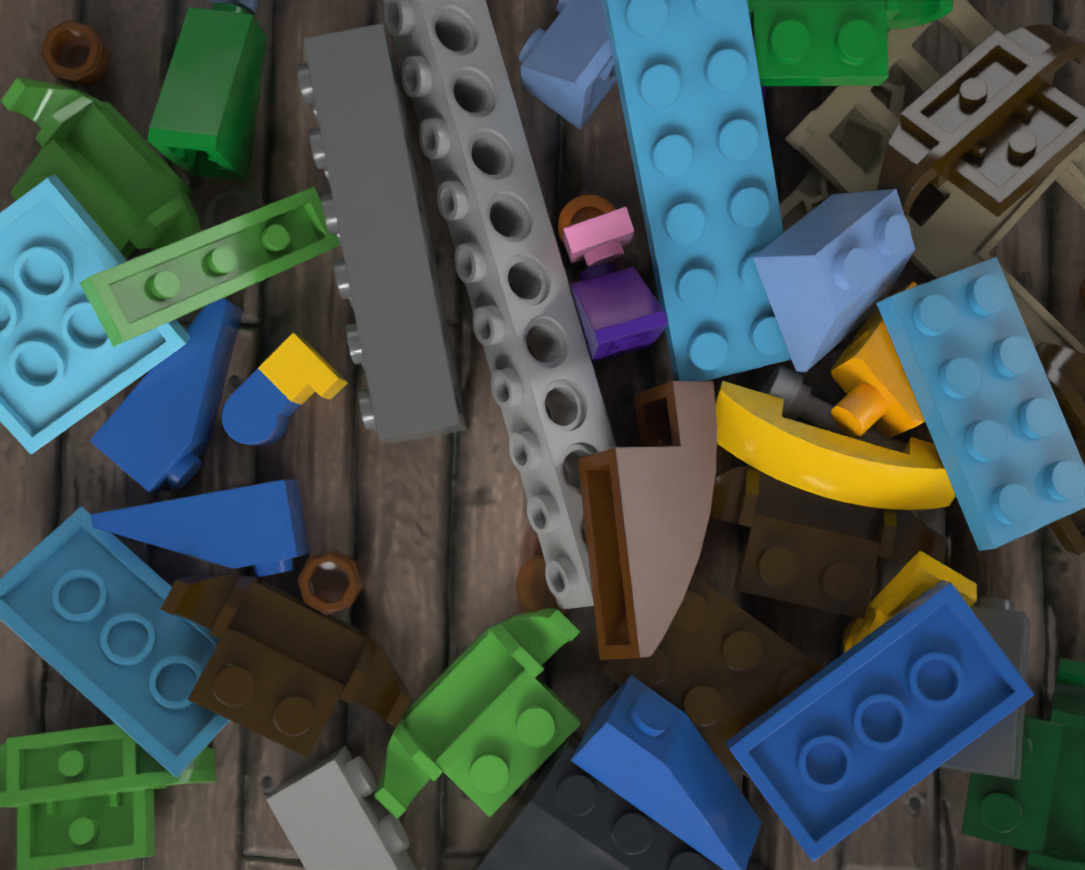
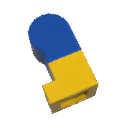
M293 332L228 398L223 406L221 415L223 428L229 437L238 443L254 446L271 445L281 439L287 430L289 417L315 391L321 397L331 400L348 382L304 338Z

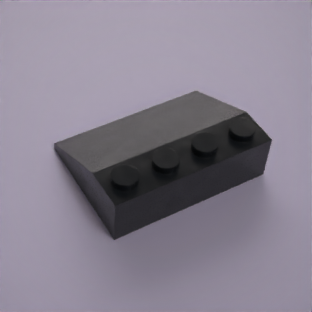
M573 733L545 760L472 868V870H723L573 763L571 759L581 742V739ZM750 856L746 870H770L752 856Z

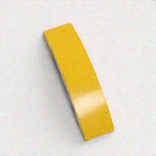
M722 381L715 400L717 444L738 459L777 480L841 502L890 510H925L948 507L956 496L934 443L911 437L903 453L784 418L782 417L785 399Z

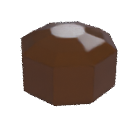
M69 19L47 31L40 53L55 78L61 83L86 89L106 77L112 57L102 36L91 25Z
M337 549L310 557L297 579L304 603L325 615L354 605L365 584L358 560Z

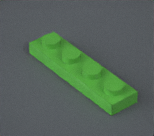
M311 187L91 275L81 281L80 285L110 342L115 347L340 246L337 233H329L324 218L322 202L315 187Z

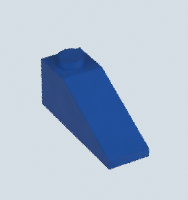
M227 297L205 306L185 330L190 335L188 342L153 367L89 440L148 492L169 491L171 487L178 490L186 485L202 466L203 461L198 456L210 442L243 314V309Z
M284 479L91 514L92 526L94 528L229 568L253 565L255 577L294 570L292 558L310 553L297 480Z
M631 675L595 714L571 761L723 870H746L762 821L687 714Z

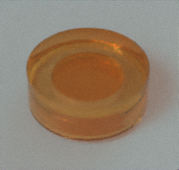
M543 554L536 555L527 560L521 567L516 579L517 597L521 605L529 613H536L546 608H556L559 610L556 597L549 589L546 581V562ZM562 609V610H559V611H560L562 614H564V613L567 612L569 609Z

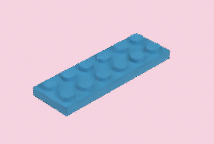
M602 0L659 302L665 311L668 321L665 333L674 380L707 381L791 360L753 260V256L782 235L784 231L747 0Z

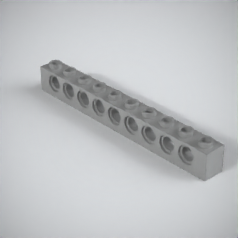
M383 0L385 25L395 40L402 65L403 87L412 99L420 127V146L424 155L430 161L438 189V208L442 217L447 220L456 251V270L461 280L465 282L474 313V332L485 351L492 376V395L496 403L501 407L510 438V457L520 472L528 500V519L532 528L537 532L546 562L545 577L548 587L556 597L559 610L594 606L587 540L585 544L582 537V527L585 531L577 459L615 448L616 444L486 0ZM509 283L513 286L515 293L511 290ZM527 343L533 351V356L530 354L527 348ZM545 404L550 410L551 419L546 413ZM563 465L567 469L569 482L564 475Z

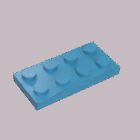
M997 257L894 294L876 303L979 551L996 549L1085 508V465Z
M81 506L0 579V620L177 779L230 722V720L188 700L191 691L220 639L209 634V629L191 620L171 615L161 610L160 608L172 587L111 532L94 528L92 526L91 514Z

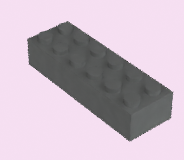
M383 23L303 38L307 63L297 65V75L306 105L312 104L317 123L319 124V128L309 129L313 157L317 168L325 170L328 183L331 186V193L322 194L321 201L328 231L330 234L337 233L343 250L344 258L334 260V271L341 298H349L356 319V323L346 325V334L353 363H361L366 372L369 389L359 391V404L366 430L374 429L378 440L394 444L468 430L400 71Z

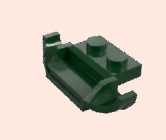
M1065 658L1059 659L1049 719L1024 713L1020 780L973 772L970 775L961 834L1027 851L1024 870H1085L1084 662Z

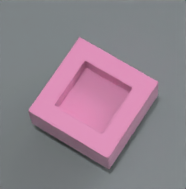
M623 207L564 228L563 243L571 264L585 259L588 267H594L623 256L625 253L622 246L631 243L635 230L627 208Z

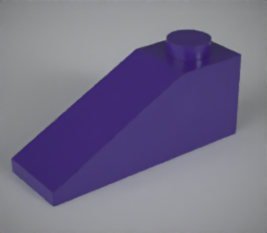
M614 262L600 264L579 273L581 282L571 284L570 286L592 365L650 348L668 325L664 309L634 267L617 271Z

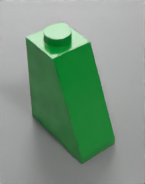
M215 3L211 6V10L188 8L152 117L147 141L186 175L248 183L267 37L252 14L244 8L233 4Z

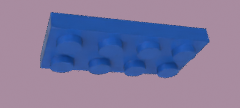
M941 580L726 741L725 744L811 861L814 862L1035 694L953 584Z

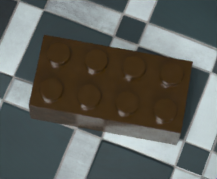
M694 574L676 615L651 657L598 659L601 672L620 686L632 675L686 713L713 753L750 780L751 778L726 746L725 742L824 669Z

